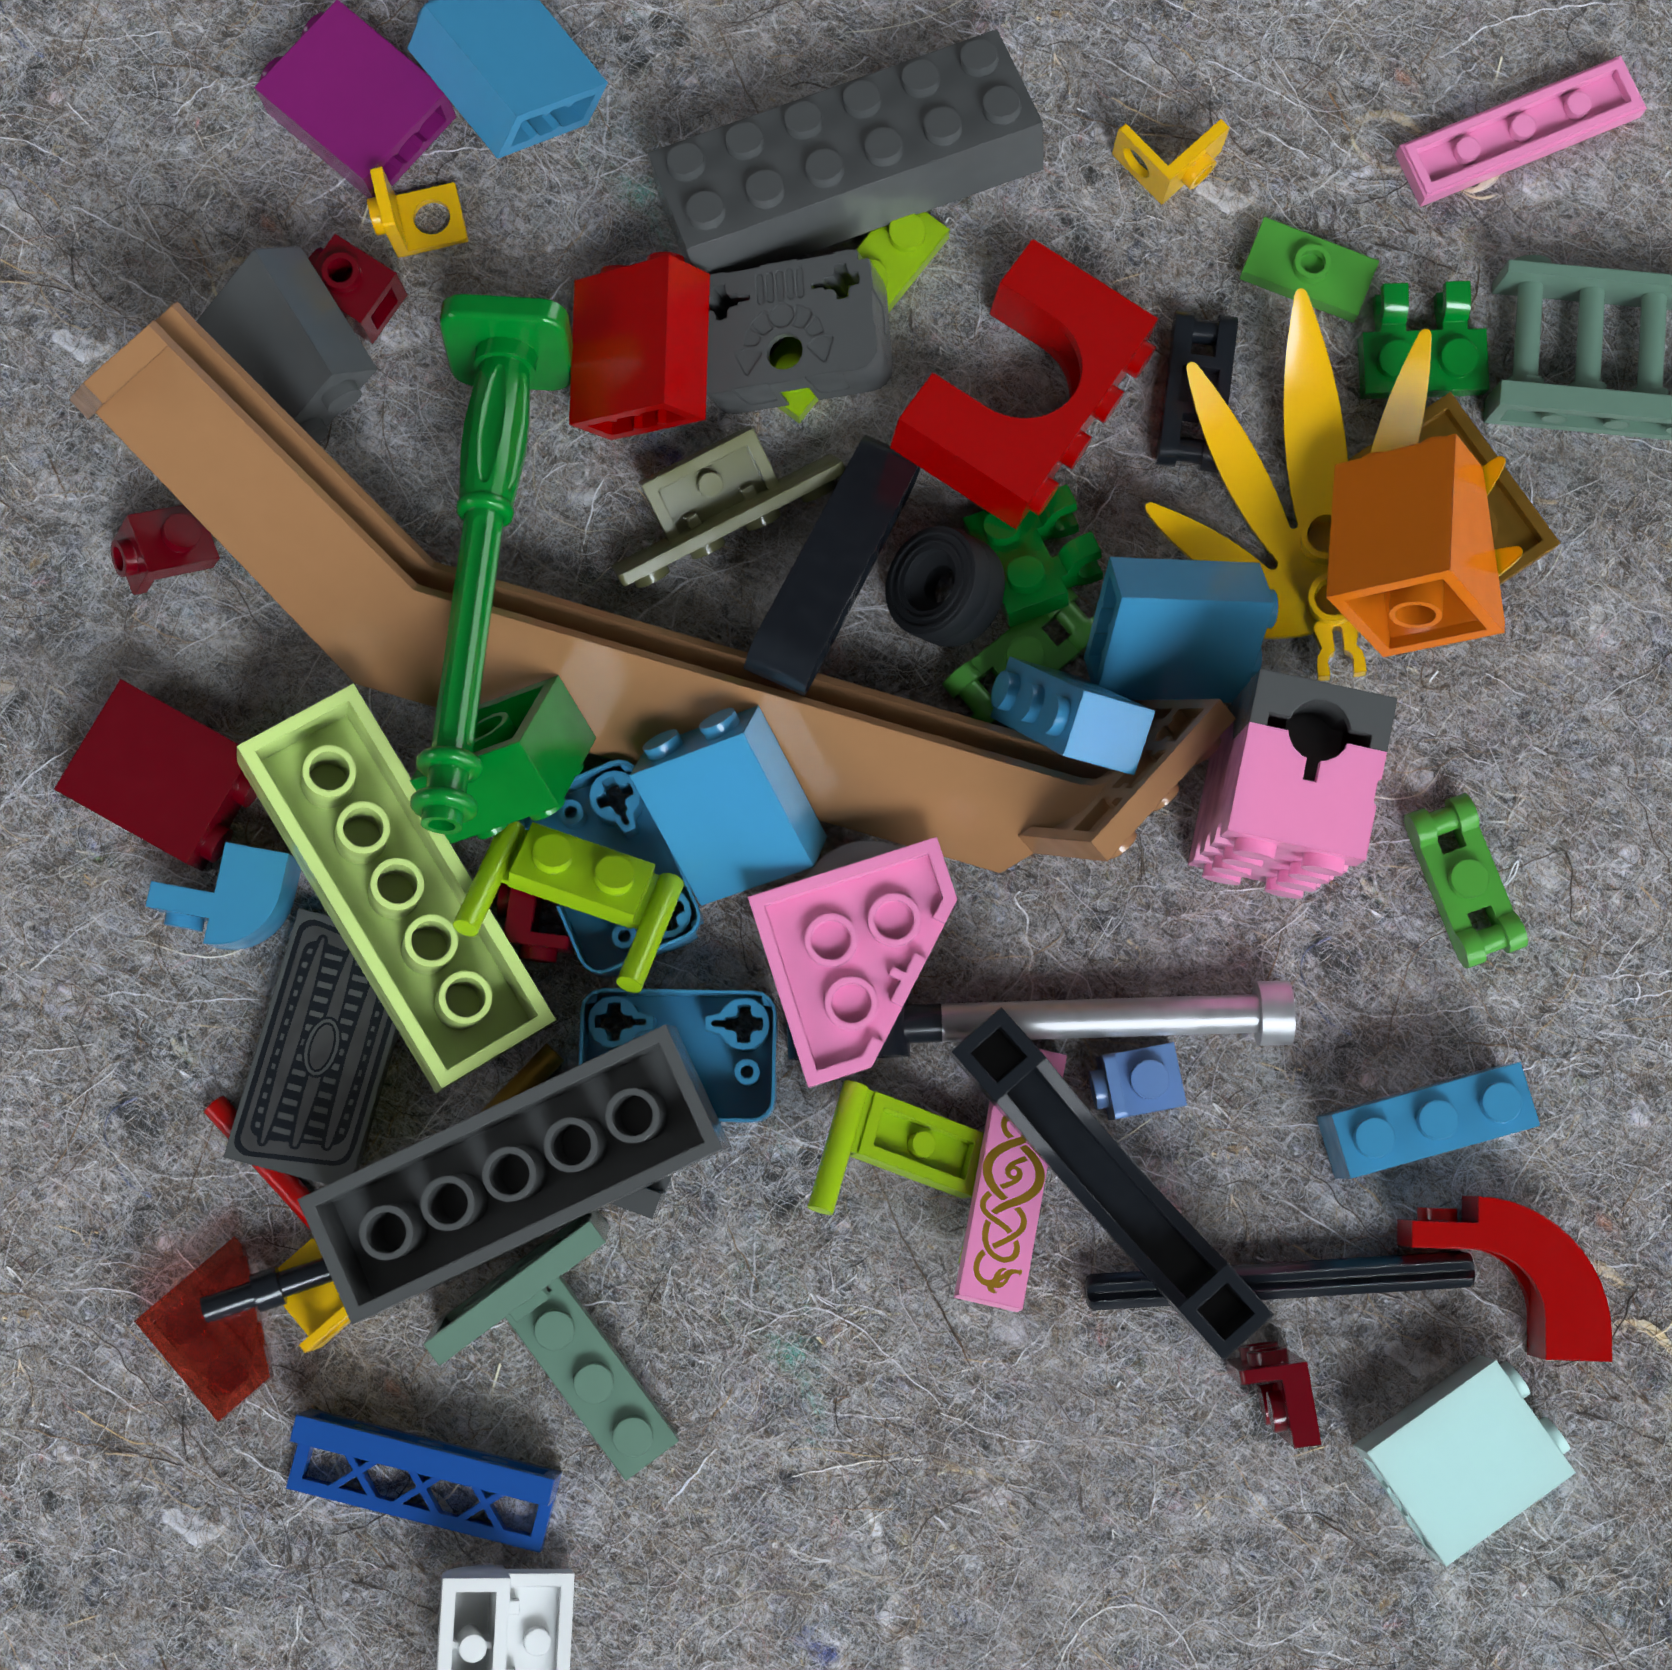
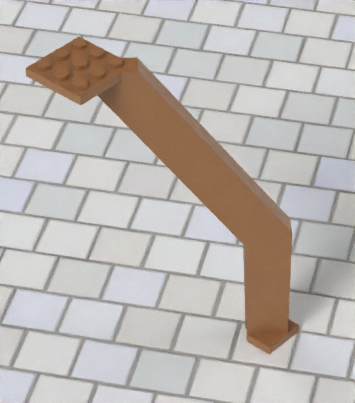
M176 301L161 316L148 324L86 379L69 400L87 419L96 413L355 684L437 708L457 568L435 562ZM497 579L479 704L559 675L596 736V740L589 753L613 760H625L634 766L644 752L642 749L643 745L662 732L676 729L681 735L699 728L700 723L704 719L720 710L734 708L735 712L739 713L759 705L818 820L905 846L937 837L943 857L997 873L1007 870L1032 854L1107 862L1120 856L1134 843L1137 837L1135 830L1152 812L1166 806L1177 795L1179 791L1178 782L1194 765L1205 761L1216 752L1221 744L1220 736L1236 719L1220 699L1132 700L1155 710V714L1135 775L1062 756L1012 729L820 673L817 674L809 691L804 696L745 670L744 664L747 652Z

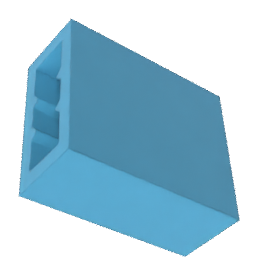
M429 0L418 12L417 24L407 48L497 159L588 125L608 84L540 0Z
M1109 557L1084 655L1090 682L1130 700L1220 699L1223 703H1232L1251 678L1260 670L1262 665L1261 645L1267 628H1272L1275 625L1278 615L1277 594L1274 589H1269L1260 563Z
M759 705L736 713L734 708L720 710L704 719L700 723L699 728L681 735L676 729L667 730L654 736L643 745L642 749L644 752L629 776L701 906L815 866L827 835Z

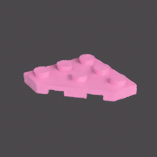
M937 837L748 897L808 1088L872 1068L957 902V896Z

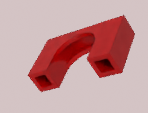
M1035 239L1030 241L1000 281L989 315L1032 341L1055 359L1066 377L1069 400L1059 409L1043 416L1034 418L1010 417L991 410L937 374L932 373L898 418L890 445L892 450L1014 529L1018 528L1029 511L1038 516L1044 511L1060 483L1052 479L1062 464L1072 470L1078 463L1092 440V436L1085 433L1094 419L1105 424L1122 399L1125 392L1118 388V385L1125 375L1128 374L1137 379L1156 349V346L1149 343L1148 340L1159 319Z

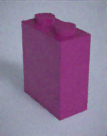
M336 0L325 12L317 13L307 22L302 31L301 38L284 56H278L267 64L260 76V81L254 87L267 113L367 198L376 197L370 169L382 166L392 187L456 118L452 103L432 78L339 0Z

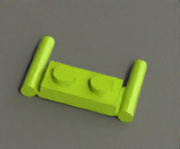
M519 821L510 823L505 829L494 835L455 917L453 927L457 932L465 936H476L500 884L504 883L510 888L629 929H638L616 981L623 990L638 993L643 988L684 887V882L680 877L672 873L655 874L654 863L532 822L529 830H527Z
M845 1080L841 1087L807 1208L821 1214L833 1215L849 1156L961 1199L972 1198L984 1133L888 1095L872 1091L864 1084ZM961 1249V1253H960V1257H959V1261H958L959 1264H960V1260H961L962 1249Z

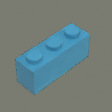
M1009 657L1006 669L997 676L991 692V704L993 706L991 718L1062 756L1135 775L1155 710L1079 676L1014 657Z
M1521 1062L1494 1066L1316 1116L1335 1179H1353L1541 1126Z

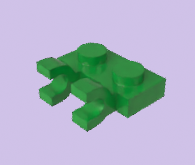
M1446 281L1443 284V292H1438L1433 296L1437 330H1430L1432 338L1427 397H1443L1449 392L1453 396L1484 395L1490 389L1487 328L1468 329V319L1471 310V281ZM1384 283L1381 286V294H1375L1372 298L1375 332H1363L1357 339L1360 399L1389 398L1401 368L1421 331H1406L1409 310L1408 283Z
M1068 484L1058 487L1054 496L1039 516L1029 511L1017 529L1012 528L986 510L963 518L965 533L988 544L1002 563L1005 575V591L1001 610L1010 628L1069 606L1067 589L1074 586L1091 584L1103 579V571L1097 562L1098 559L1102 558V553L1092 531L1070 540L1062 547L1058 555L1054 557L1050 556L1044 544L1046 540L1062 538L1079 532V524L1072 513L1077 511V502Z

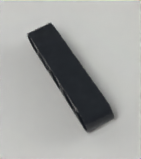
M867 435L862 438L761 623L744 664L745 670L805 696L912 492L921 469L919 466L892 450L890 445Z

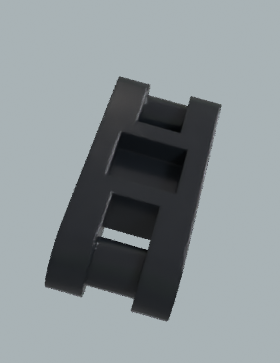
M1175 310L1171 329L1170 353L1155 465L1175 467L1176 461L1198 464L1199 471L1218 473L1204 435L1202 439L1181 437L1182 421L1199 423L1189 386L1186 366L1189 362H1195L1228 405L1238 317L1219 315L1217 321L1195 318L1194 311ZM1192 343L1213 346V356L1191 354Z

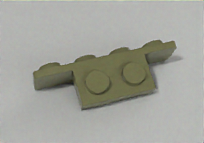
M747 426L638 482L665 538L614 563L611 567L623 587L635 583L637 588L653 584L670 572L668 565L688 554L691 555L692 559L705 557L725 545L726 542L723 536L743 526H746L748 531H752L772 523L781 516L780 507L801 497L803 502H810L830 493L836 487L834 480L842 476L846 469L843 461L832 454H828L777 479L754 429L751 426Z

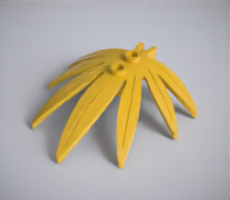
M1300 288L1295 292L1291 312L1285 361L1283 403L1287 474L1297 528H1290L1277 492L1260 457L1224 399L1195 362H1189L1186 366L1198 420L1220 477L1242 517L1260 543L1277 562L1278 566L1275 569L1267 568L1253 555L1227 537L1176 511L1153 502H1148L1145 505V511L1164 536L1190 560L1260 563L1269 589H1274L1278 598L1276 623L1272 628L1266 629L1264 639H1288L1313 634L1320 649L1316 666L1317 680L1326 681L1330 680L1328 662L1335 652L1334 631L1341 633L1343 654L1352 661L1353 677L1365 676L1367 670L1363 651L1356 644L1359 631L1326 598L1335 464L1348 461L1341 406L1328 352L1309 296L1305 289ZM1429 329L1420 331L1401 368L1381 417L1371 453L1386 452L1419 442L1430 373L1432 334ZM1498 456L1482 466L1487 496L1504 469L1506 459L1503 456ZM1520 546L1495 549L1498 576H1501L1521 558L1523 549Z

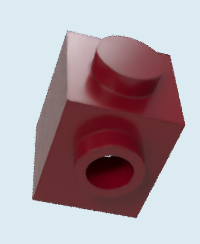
M334 234L325 248H317L308 259L353 331L373 344L407 297V293L395 271Z

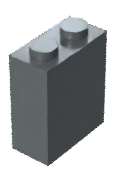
M301 246L253 249L196 321L317 443L327 436L329 432L327 426L340 411L349 408L359 400L362 395L360 389L377 371V367Z

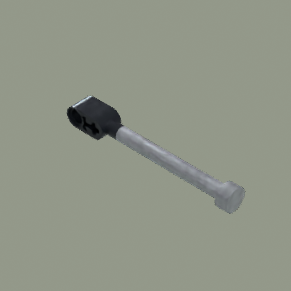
M1282 980L1255 981L1252 994L911 1005H909L907 998L877 1058L909 1057L910 1043L961 1042L1001 1007L1030 1040L1254 1033L1258 1046L1292 1045L1296 1025L1294 994L1290 981ZM787 1022L788 1060H799Z

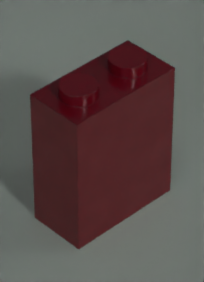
M122 679L119 680L54 790L201 871H204L209 861L214 863L223 855L225 842L230 843L233 830L229 828L242 806L245 808L249 807L257 798L256 793L237 763V746L239 744Z

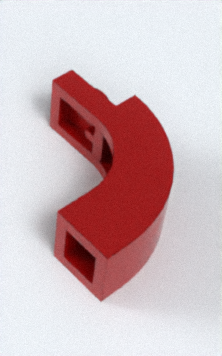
M1462 1195V1221H1457V1208L1417 1207V1220L1397 1219L1398 1246L1479 1250L1493 1256L1509 1269L1519 1283L1525 1299L1527 1312V1355L1544 1360L1613 1362L1611 1316L1602 1283L1583 1250L1563 1229L1545 1216L1511 1201L1492 1197Z

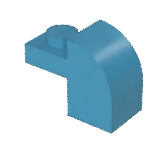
M225 842L214 892L151 881L146 907L165 913L164 925L203 932L204 922L208 921L203 944L222 950L246 949L267 940L284 924L294 904L301 868L294 856L288 853Z

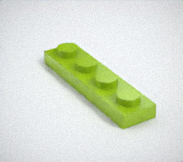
M927 212L917 215L914 213L891 221L887 226L871 231L856 249L863 259L869 258L884 281L887 290L888 313L949 239L950 229ZM847 293L846 296H844V297H842V298H840V299H844V298H846V297H849V296H848V293ZM785 337L769 356L770 364L777 369H788L797 364L803 350L800 340L794 337ZM810 388L785 391L781 393L787 399L789 405L778 408L800 424L817 403L818 398Z

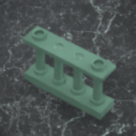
M1524 255L1514 260L1509 259L1492 282V294L1517 296L1513 373L1506 380H1501L1485 399L1483 423L1672 440V395H1669V390L1663 387L1667 310H1672V274L1551 263L1548 257L1541 255ZM1543 299L1579 302L1575 380L1568 386L1545 384L1544 379L1538 376ZM1605 304L1641 307L1637 387L1631 391L1607 389L1605 383L1600 382Z

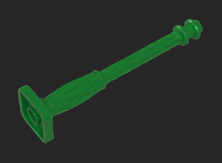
M456 294L447 297L442 302L439 326L450 371L454 378L466 385L473 386L465 416L461 441L459 499L456 505V513L463 521L432 744L431 747L424 749L416 757V767L422 775L427 777V784L425 788H421L413 793L410 799L411 809L416 815L421 817V826L434 833H458L462 830L463 823L472 820L478 812V803L473 796L467 793L468 783L474 782L482 776L484 768L483 762L473 753L502 531L503 527H506L513 520V505L526 457L530 423V390L555 391L564 389L571 384L573 341L569 315L563 306L548 299Z

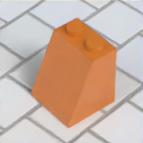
M1457 434L1430 437L1421 443L1386 452H1372L1364 455L1362 458L1335 464L1326 598L1382 657L1505 633V618L1484 471L1482 465Z

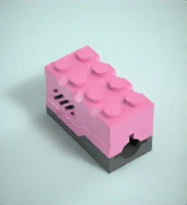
M1260 668L1228 706L1229 711L1236 719L1222 733L1219 748L1209 758L1188 865L1203 868L1202 877L1210 881L1240 885L1241 877L1266 882L1265 892L1286 898L1302 899L1304 891L1314 892L1320 888L1321 884H1328L1332 881L1334 876H1342L1347 872L1348 866L1356 867L1366 861L1376 812L1374 798L1377 783L1383 776L1398 698Z

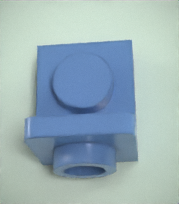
M1174 1042L1100 1055L1096 1057L1098 1070L1088 1072L1094 1106L1096 1110L1106 1108L1108 1121L1187 1106Z

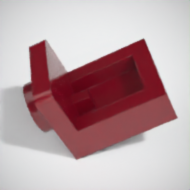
M184 505L127 515L111 543V558L114 568L120 577L127 578L133 595L147 593L154 580L214 568L220 559L211 533Z
M501 883L497 902V916L506 918L504 934L512 947L519 948V959L556 964L558 953L574 954V947L570 937L539 933L544 899L510 888L507 884Z

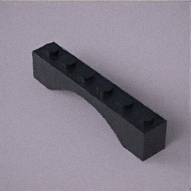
M1002 1007L992 1013L948 1053L1212 1353L1225 1360L1274 1315L1230 1264L1202 1237L1132 1161L1082 1103L1044 1054Z

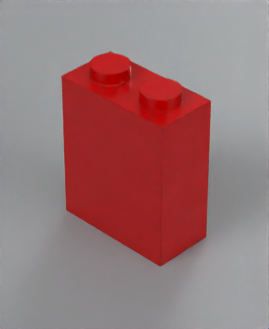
M654 252L647 256L646 261L628 266L607 265L601 268L599 274L574 280L569 425L608 440H616L706 420L709 273L686 263L685 258L680 254L674 252Z

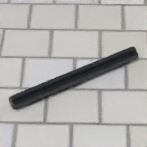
M1463 1251L1230 1265L1261 1300L1467 1288L1474 1285L1475 1281L1473 1258L1470 1253ZM1141 1271L1098 1273L1086 1276V1302L1092 1310L1171 1306Z

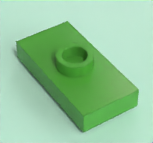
M1264 217L1239 279L1294 300L1297 289L1303 288L1306 290L1313 308L1354 323L1362 307L1379 260Z

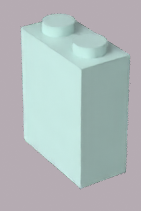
M1481 1355L1476 1356L1353 1444L1428 1554L1446 1567L1576 1473L1564 1457V1454L1570 1450L1564 1436L1547 1417L1544 1416L1538 1420L1524 1400L1531 1393L1520 1374L1507 1361L1499 1365L1497 1360Z

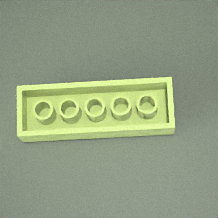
M354 683L237 746V763L436 1094L556 1021V1018L490 909L476 936H465L454 929L453 922L473 881L446 836L428 831L421 826V817L416 815L410 807L411 796L416 792L410 782L411 778Z

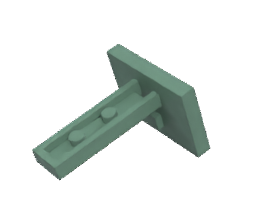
M597 1210L564 1226L436 1321L423 1345L440 1366L502 1319L506 1318L621 1476L627 1481L679 1442V1435L562 1277L564 1273L606 1243L609 1225Z

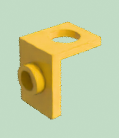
M1220 119L1171 164L1167 165L1125 123L1118 129L1112 155L1162 205L1184 185L1192 190L1212 172L1217 164L1214 158L1222 151L1230 127ZM1131 150H1133L1140 156V158L1146 164L1148 170H1146L1142 165H1140V163L1133 156Z
M383 167L370 169L376 197L367 198L371 222L377 236L387 235L398 258L469 241L458 190L454 182L395 195ZM429 203L441 204L450 213L447 227L437 234L423 233L415 225V217L418 210Z
M310 1239L279 1266V1272L322 1258L315 1239ZM334 1282L288 1296L287 1304L283 1305L308 1335L298 1345L304 1353L322 1348L351 1322Z

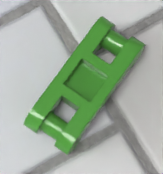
M1071 588L1067 589L1069 606L1011 627L972 660L955 670L942 683V686L954 700L960 697L974 713L971 718L991 724L999 722L990 717L993 710L991 695L979 681L990 672L997 678L999 673L1006 669L1009 657L1061 671L1086 651L1094 616L1089 619L1075 602L1079 597ZM1055 619L1070 634L1058 646L1043 630Z
M1462 793L1446 799L1445 807L1428 812L1425 808H1421L1405 814L1404 824L1451 944L1462 966L1468 969L1485 963L1486 955L1501 949L1506 953H1512L1527 947L1528 937L1525 927L1512 908L1479 827V816L1470 796L1467 793ZM1453 831L1460 848L1443 854L1438 843V836ZM1485 908L1491 926L1476 931L1472 927L1468 914Z

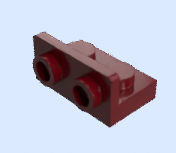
M1278 1341L1258 1342L1239 1346L1240 1357L1225 1360L1227 1373L1241 1385L1268 1382V1384L1258 1385L1260 1407L1265 1425H1271L1273 1432L1278 1433L1294 1449L1322 1445L1307 1361L1287 1350V1347H1279Z

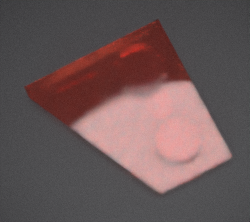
M236 1236L134 1321L217 1422L225 1420L274 1377L258 1307L210 1323L205 1321L201 1310V1297L250 1281L249 1275L251 1270L246 1247L242 1240Z

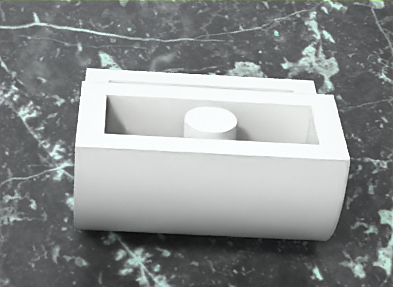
M503 1565L466 1566L443 1572L441 1576L436 1670H570L575 1573L572 1569H505Z

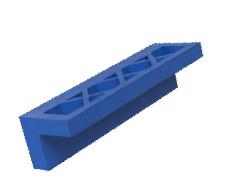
M313 1408L296 1415L289 1441L298 1444L286 1489L538 1553L543 1550L562 1471ZM314 1448L344 1455L353 1470L333 1483L306 1476ZM361 1460H365L368 1462L362 1464ZM376 1464H381L408 1471L416 1487L396 1499L380 1495L367 1470ZM357 1477L364 1491L343 1485ZM440 1480L471 1487L479 1503L459 1515L443 1511L430 1486ZM486 1491L492 1492L493 1494L489 1496ZM420 1493L428 1507L407 1502V1500ZM504 1496L539 1504L532 1533L506 1527L493 1503ZM484 1509L491 1523L470 1517Z

